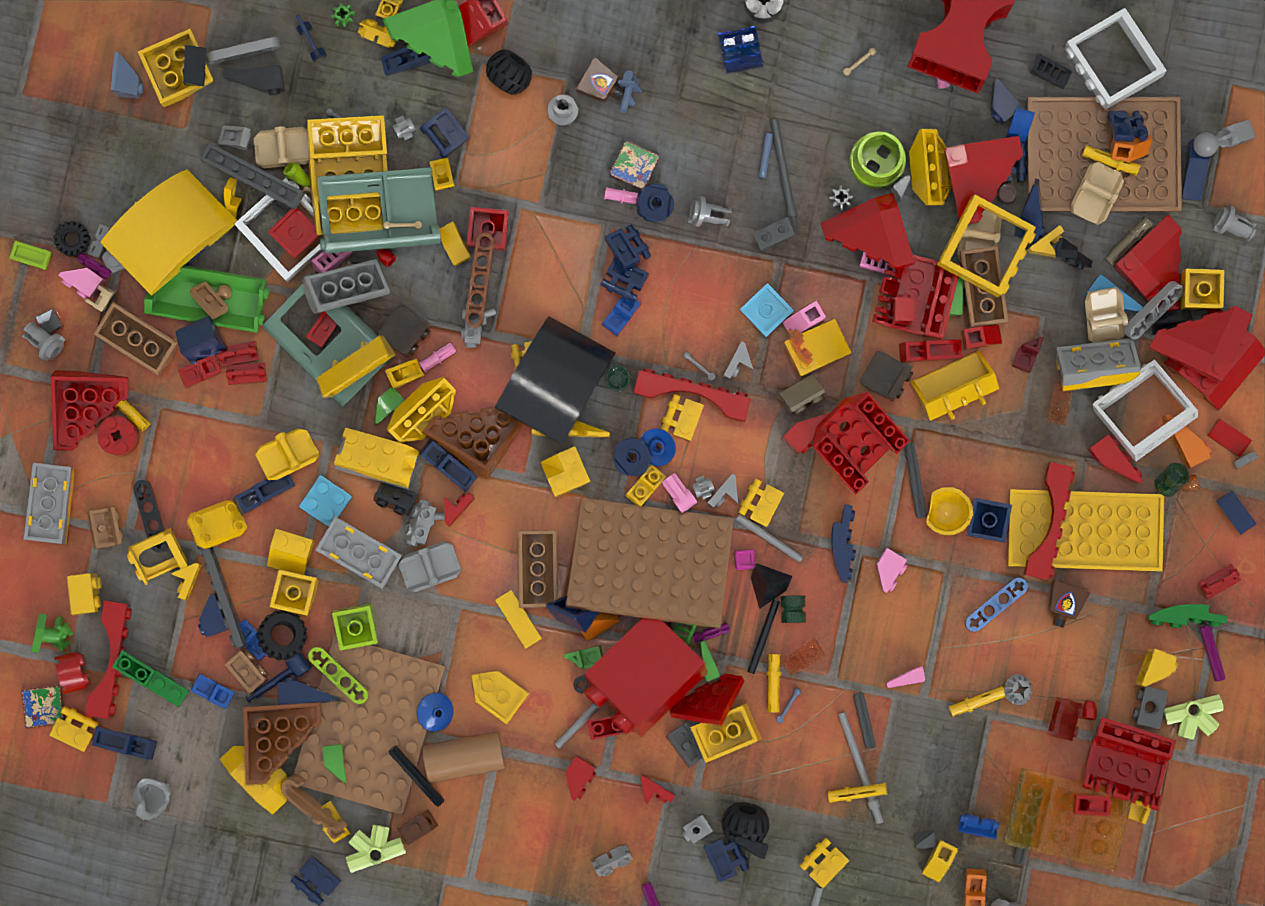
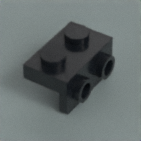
M1059 238V242L1055 247L1056 257L1074 269L1084 270V267H1092L1093 261L1078 252V247L1064 238Z
M381 482L377 492L374 494L373 501L382 508L388 507L393 509V512L398 515L409 516L418 494Z

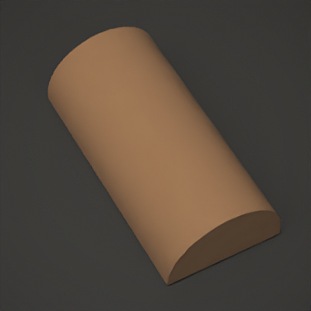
M998 246L959 251L962 268L996 286L999 285L1002 279ZM963 279L970 327L1009 322L1005 294L996 297Z
M112 302L94 332L95 336L156 375H160L166 369L179 347L177 341L115 302Z
M518 530L519 608L546 607V603L557 600L556 530Z
M499 731L423 745L424 764L429 783L505 769Z

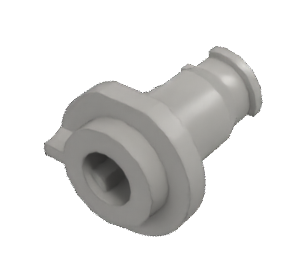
M558 95L550 101L548 115L557 125H571L577 118L578 107L572 97ZM560 106H563L564 108L567 107L568 110H566V109H565V110H562V109L559 110L558 108H559Z
M698 196L697 200H693L691 204L688 223L700 227L702 222L728 226L730 219L710 216L711 211L728 214L732 212V209L706 203L705 197Z
M1230 204L1222 207L1214 219L1213 231L1219 234L1228 231L1236 236L1246 238V241H1250L1256 232V229L1253 228L1257 224H1252L1247 219L1235 214L1236 209Z
M34 322L27 324L23 329L27 334H23L22 337L28 339L34 347L40 350L39 358L43 361L55 359L61 353L66 339L58 333L50 335L44 329L37 327Z

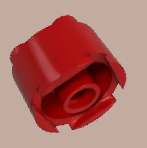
M115 416L107 418L100 425L97 439L98 444L107 453L124 456L137 448L140 435L134 423L126 418ZM116 433H120V435H122V438L117 439L115 437Z
M76 651L55 657L56 661L59 660V664H56V670L60 686H65L66 689L62 690L63 694L87 689V685L91 684L89 674L84 673L83 666L86 665L84 654H79Z

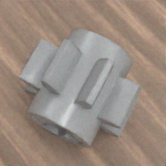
M404 116L396 118L397 124L393 125V128L398 138L404 137L405 140L412 138L411 132L416 129L410 117L407 119Z
M842 186L839 187L838 191L832 189L834 196L829 197V200L834 201L833 208L836 205L840 206V210L843 209L844 205L850 207L851 204L848 200L853 199V196L848 194L849 188L846 191L842 189ZM839 194H842V197H846L843 202H840V199H836Z
M703 475L695 478L696 483L692 484L696 497L702 496L703 500L712 497L711 492L715 491L710 477L705 479Z

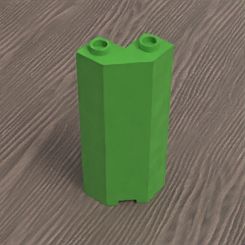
M183 265L175 277L152 296L147 292L144 299V314L195 322L208 316V314L189 294L190 289L205 281L215 292H217L219 286L228 285L232 289V295L229 299L223 300L229 307L228 312L213 319L215 326L258 333L260 325L263 326L265 314H263L265 299L269 297L270 288H267L266 279Z

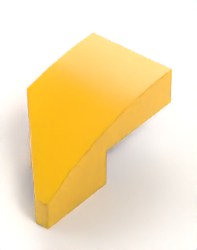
M230 177L224 187V202L226 209L237 218V211L242 198L235 197L237 179Z

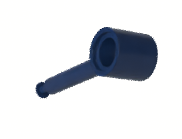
M300 652L285 663L288 668L253 691L250 697L246 696L247 702L251 703L253 698L260 697L293 674L295 678H298L309 671L312 667L303 653Z

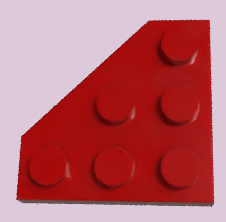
M724 674L719 677L720 680L710 685L706 683L694 689V693L686 697L684 696L671 708L669 712L671 718L722 726L745 682L743 676Z

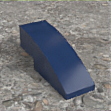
M429 439L419 451V454L464 492L477 479L472 472L432 439Z
M289 474L278 480L265 479L235 496L232 500L236 504L241 516L286 492L294 487L295 484Z
M97 726L92 741V746L147 760H153L157 744L156 740Z

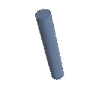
M769 133L765 134L758 177L761 179H766L773 138V134Z

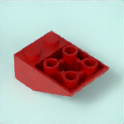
M467 0L458 6L462 16L468 47L509 25L508 19L497 0Z
M829 413L796 423L781 439L797 455L800 452L804 454L812 447L810 442L814 439L817 425Z

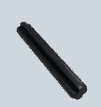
M393 746L388 751L389 754L437 807L444 802L443 797L397 746Z

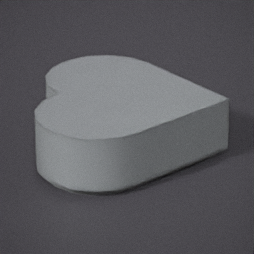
M1251 452L1236 460L1233 464L1236 469H1239L1259 457L1256 452Z

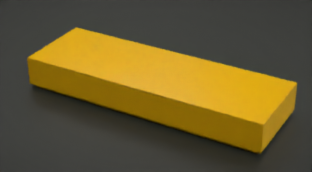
M512 590L495 600L525 649L542 639L525 610L519 608V601Z

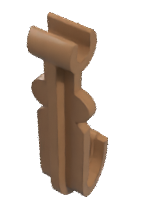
M294 774L287 777L281 785L282 793L286 799L304 814L312 817L314 824H323L332 839H336L346 832L344 830L347 827L345 821H336L331 817L332 812L330 809H322V805L299 787L306 782L302 776Z

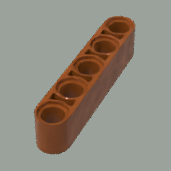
M488 233L480 234L476 240L465 320L471 328H479L484 321L494 252V240ZM482 239H490V245L482 247L480 245ZM481 257L487 258V265L479 266L477 263L478 259ZM478 276L485 278V283L481 286L475 284V279ZM475 295H480L483 298L482 302L478 305L472 303V298ZM473 314L480 316V320L476 324H472L469 321L470 316Z

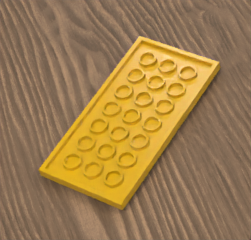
M1010 489L1009 504L1012 505L1008 530V566L1025 567L1027 556L1034 552L1045 538L1052 514L1049 492L1046 490ZM1071 491L1069 502H1065L1064 509L1067 510L1065 520L1061 521L1060 525L1063 531L1061 539H1057L1056 547H1059L1057 558H1053L1052 566L1054 568L1163 571L1164 494Z

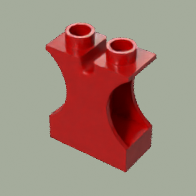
M942 0L945 11L944 21L936 28L920 33L907 67L979 94L993 62L985 48L984 29L999 19L1007 18L1015 0Z

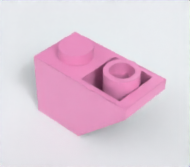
M88 268L60 272L58 275L63 278L61 282L67 287L71 288L74 286L77 288V294L84 299H87V297L94 299L99 292V289H97L98 285L103 286L106 280Z
M815 301L782 323L790 337L793 338L822 322L826 316L817 301Z
M888 548L884 550L876 563L881 589L884 593H887L888 590L893 591L897 584V581H895L898 574L902 575L907 568L905 564L907 560Z

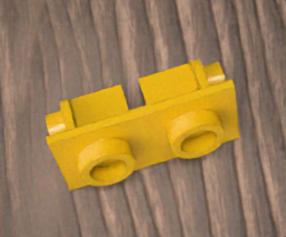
M364 19L360 22V25L363 27L360 26L358 34H361V37L374 41L377 35L379 36L378 44L387 48L394 47L396 41L390 37L386 26L377 25L378 22L372 19Z

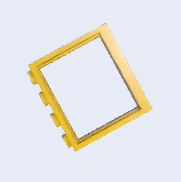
M974 195L970 198L937 265L986 292L999 297L1007 292L1010 286L1008 281L1010 277H1014L1019 267L1016 265L1019 260L1022 261L1027 253L1025 248L1028 243L1031 244L1036 235L1033 232L1036 227ZM977 206L1026 231L998 286L950 261Z

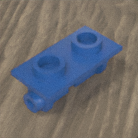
M965 813V815L961 814L959 816L958 832L996 839L1000 822H996V819L987 818L979 820L978 816Z

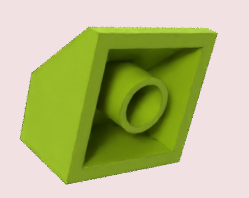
M372 602L336 609L332 612L340 651L378 643L376 618Z

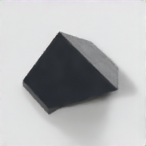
M756 563L751 575V581L759 609L787 591L792 579L791 575Z

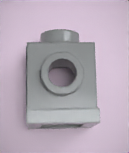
M700 814L683 826L685 831L682 834L687 842L692 841L694 844L713 830L704 816ZM694 827L700 828V832L698 834L693 833L692 830Z

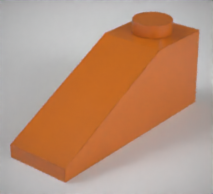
M1167 414L1162 418L1166 424L1174 417ZM1183 427L1171 436L1186 468H1191L1211 458L1210 453L1212 452L1209 445L1204 443L1201 438L1187 427Z

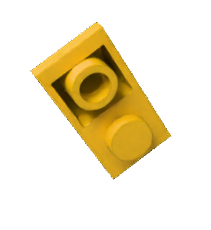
M938 839L936 847L933 849L922 874L940 882L949 869L958 849Z

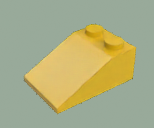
M835 319L801 333L783 343L800 378L851 354V350Z
M747 703L731 709L722 726L699 723L691 727L705 763L762 739Z

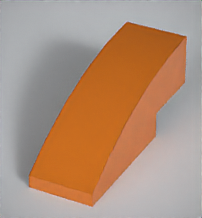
M966 868L963 906H985L987 879L985 869Z

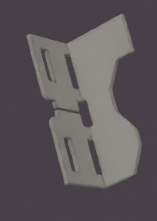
M102 224L99 225L95 235L97 240L92 242L88 252L89 255L101 258L105 247L100 241L111 229L110 227Z

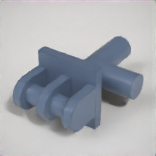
M631 70L626 71L623 80H618L617 82L624 90L619 111L622 113L627 112L628 105L632 107L636 104V101L631 96L632 92H642V89L639 87V80Z

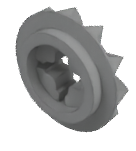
M1021 674L1011 676L1006 681L1004 687L1007 700L1014 705H1024L1027 701L1031 700L1030 696L1033 694L1031 686L1033 684L1029 682V678ZM1018 686L1024 687V689L1021 691V694L1014 693V691L1018 689Z

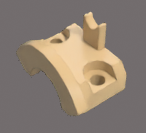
M98 285L97 289L101 293L97 301L93 302L86 299L85 302L103 312V310H106L115 292L105 286Z

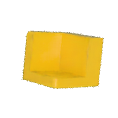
M1129 799L1123 816L1146 824L1151 809H1149V805L1147 808L1143 807L1140 801H1137L1135 804L1130 803Z

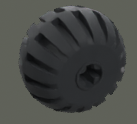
M504 49L496 52L489 58L486 65V75L500 90L516 95L523 92L529 86L532 79V69L519 55Z
M734 803L727 808L722 817V830L725 836H729L732 833V835L745 838L746 840L750 839L753 842H761L769 831V818L766 811L755 804Z

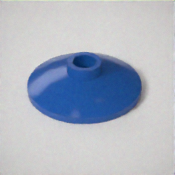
M654 428L642 435L641 440L648 444L653 455L651 465L663 466L674 458L676 444L673 437L667 431ZM657 443H661L662 449L658 448Z
M431 693L425 696L417 707V719L420 725L429 731H440L447 727L453 717L452 702L447 696L440 693ZM440 710L439 716L436 717V711Z

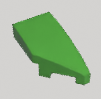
M391 387L377 399L375 404V425H378L387 418L390 413L405 401L395 388Z
M601 645L564 654V658L569 659L577 664L578 667L584 669L591 668L603 656Z
M342 744L323 747L325 768L328 772L339 778L341 782L347 783Z

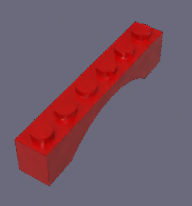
M646 368L643 371L639 370L634 389L635 395L653 399L670 392L693 393L711 401L727 418L742 422L746 421L751 398H747L748 394L737 392L735 395L729 393V389L718 387V390L711 389V385L700 382L699 385L692 384L690 379L681 378V380H676L670 374L662 373V376L654 374V370Z
M1053 462L1047 464L1044 483L1051 499V522L1042 543L1034 552L1027 556L1024 576L1042 580H1049V577L1053 576L1054 566H1052L1053 558H1057L1059 547H1056L1057 539H1061L1063 531L1060 525L1061 521L1065 520L1067 510L1064 509L1065 502H1069L1071 491L1068 488L1069 484L1073 483L1075 476L1071 466Z
M104 601L101 621L109 637L110 661L103 680L88 696L85 716L110 719L112 715H115L116 704H114V699L119 693L117 680L118 677H121L122 673L112 666L122 650L126 651V647L123 644L124 639H127L129 628L126 626L127 620H130L132 615L130 604Z

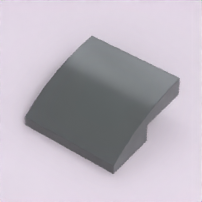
M689 720L666 736L688 768L703 758L691 730L692 726L701 722Z

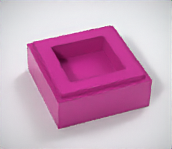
M754 549L735 551L736 570L754 569Z

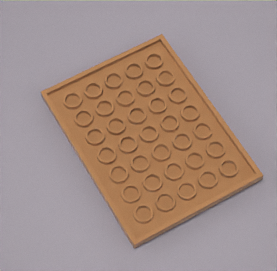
M1095 97L1027 98V110L1035 112L1027 136V191L1029 195L1035 178L1039 179L1043 212H1071V203L1089 165L1097 162L1082 156L1086 144L1111 154L1110 146L1113 135L1107 119L1108 111H1125L1130 117H1133L1132 113L1134 111H1139L1144 118L1143 125L1148 130L1147 136L1153 137L1149 154L1131 161L1140 164L1137 175L1134 176L1130 173L1119 171L1122 173L1124 183L1110 212L1182 211L1180 97H1127L1107 110L1100 103H1097Z
M582 498L566 607L720 628L734 518L691 512L681 513V511L640 507L632 504Z
M334 635L329 654L367 689L369 698L365 703L356 704L324 674L322 675L319 689L340 697V701L321 703V723L309 732L307 739L303 742L294 774H298L306 780L301 785L302 787L403 815L413 780L388 751L393 746H397L417 768L427 730L420 725L417 719V707L425 696L431 693H438L446 666L373 645L340 651L337 635ZM330 663L327 665L326 671L333 675L337 671V666ZM345 676L341 679L342 687L348 688L351 685L349 677ZM355 683L353 688L348 690V693L351 694L354 691L357 695L355 698L363 700L364 691L358 692L355 689L358 685ZM342 744L347 783L341 782L339 778L328 772L325 768L323 747Z

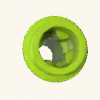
M290 162L285 167L283 174L286 179L303 187L310 185V177L298 163Z

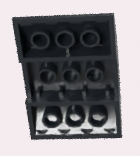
M549 316L519 362L495 408L563 445L616 353Z

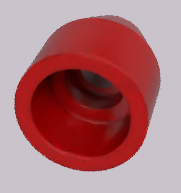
M386 248L378 249L376 252L379 261L387 268L397 258L392 251Z
M1085 701L1081 710V719L1096 720L1097 707L1095 702Z

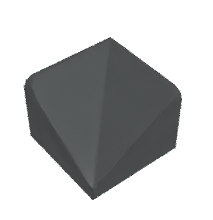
M54 309L36 317L41 328L49 334L63 328Z
M915 832V847L917 849L935 848V832Z

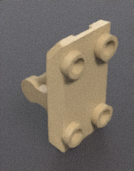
M275 127L274 130L259 131L254 136L256 164L261 168L284 167L290 162L298 163L299 165L309 163L307 129L304 127Z
M1094 162L1089 165L1071 203V212L1096 225L1104 222L1124 183L1122 173L1100 162Z
M985 209L979 223L967 226L959 242L957 252L960 262L959 251L998 246L1002 218Z
M1117 287L1088 292L1085 307L1089 341L1097 343L1121 340L1125 336V325H1128V318L1126 313H1124L1123 294Z

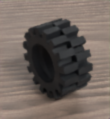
M66 221L63 225L60 224L58 226L59 229L55 230L56 234L53 235V239H55L54 245L57 246L61 253L77 257L83 251H87V246L90 245V236L88 235V230L83 225L74 221ZM69 232H76L79 236V241L74 246H68L65 242V236Z

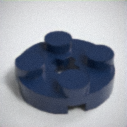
M650 184L642 187L636 198L637 214L648 222H661L670 216L673 211V196L661 184ZM654 198H656V202L659 203V205L655 206V208L651 204V201L654 200Z
M637 437L621 441L614 450V464L622 474L627 476L641 475L650 467L653 459L648 444ZM629 452L637 455L636 462L628 459L630 457Z

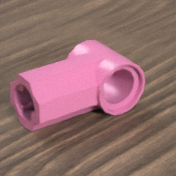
M675 473L662 482L681 513H684L698 503Z

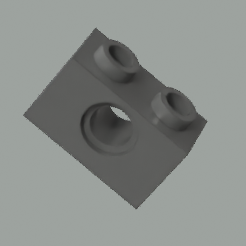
M786 217L753 233L760 250L763 251L800 235L792 217Z
M1142 686V689H1139L1137 693L1138 707L1134 708L1132 719H1135L1134 723L1160 729L1168 691ZM1149 701L1154 706L1151 712L1145 710V704Z

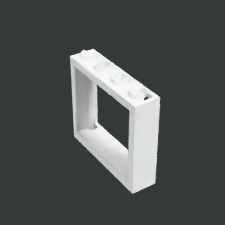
M1126 8L1067 41L1064 47L1068 54L1067 57L1075 63L1077 73L1084 77L1087 88L1094 92L1097 103H1100L1105 110L1162 78L1167 71ZM1118 21L1151 73L1110 97L1076 45Z
M286 178L282 180L299 189V186L295 182H289ZM305 194L300 203L314 217L313 207L310 205L312 201ZM266 195L242 216L235 225L278 273L289 282L323 250H321L319 244L288 272L246 226L275 200Z
M1155 359L1147 365L1143 364L1141 366L1139 377L1127 383L1114 385L1109 390V393L1099 396L1098 400L1093 403L1094 412L1135 461H1138L1198 417V410ZM1155 374L1183 407L1184 411L1133 447L1103 410Z

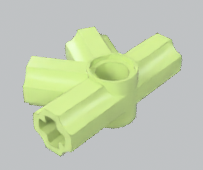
M1217 694L1167 707L1164 709L1163 716L1166 725L1180 722L1178 736L1194 740L1197 727L1207 736L1218 728L1220 724L1210 714L1223 711L1224 709L1222 699ZM1192 704L1197 706V712L1194 715H1191L1188 711Z
M373 825L371 838L359 830L348 842L359 851L358 853L346 856L350 872L352 873L405 854L406 851L401 837L387 842L390 827ZM379 850L381 858L373 860L370 855L371 851Z

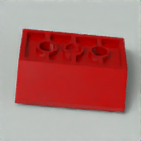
M864 392L844 398L817 425L812 447L848 488L857 495L869 483L864 474L889 449L898 454L910 440L870 393ZM846 421V426L840 430L841 423ZM867 445L866 451L864 453H860L861 448Z

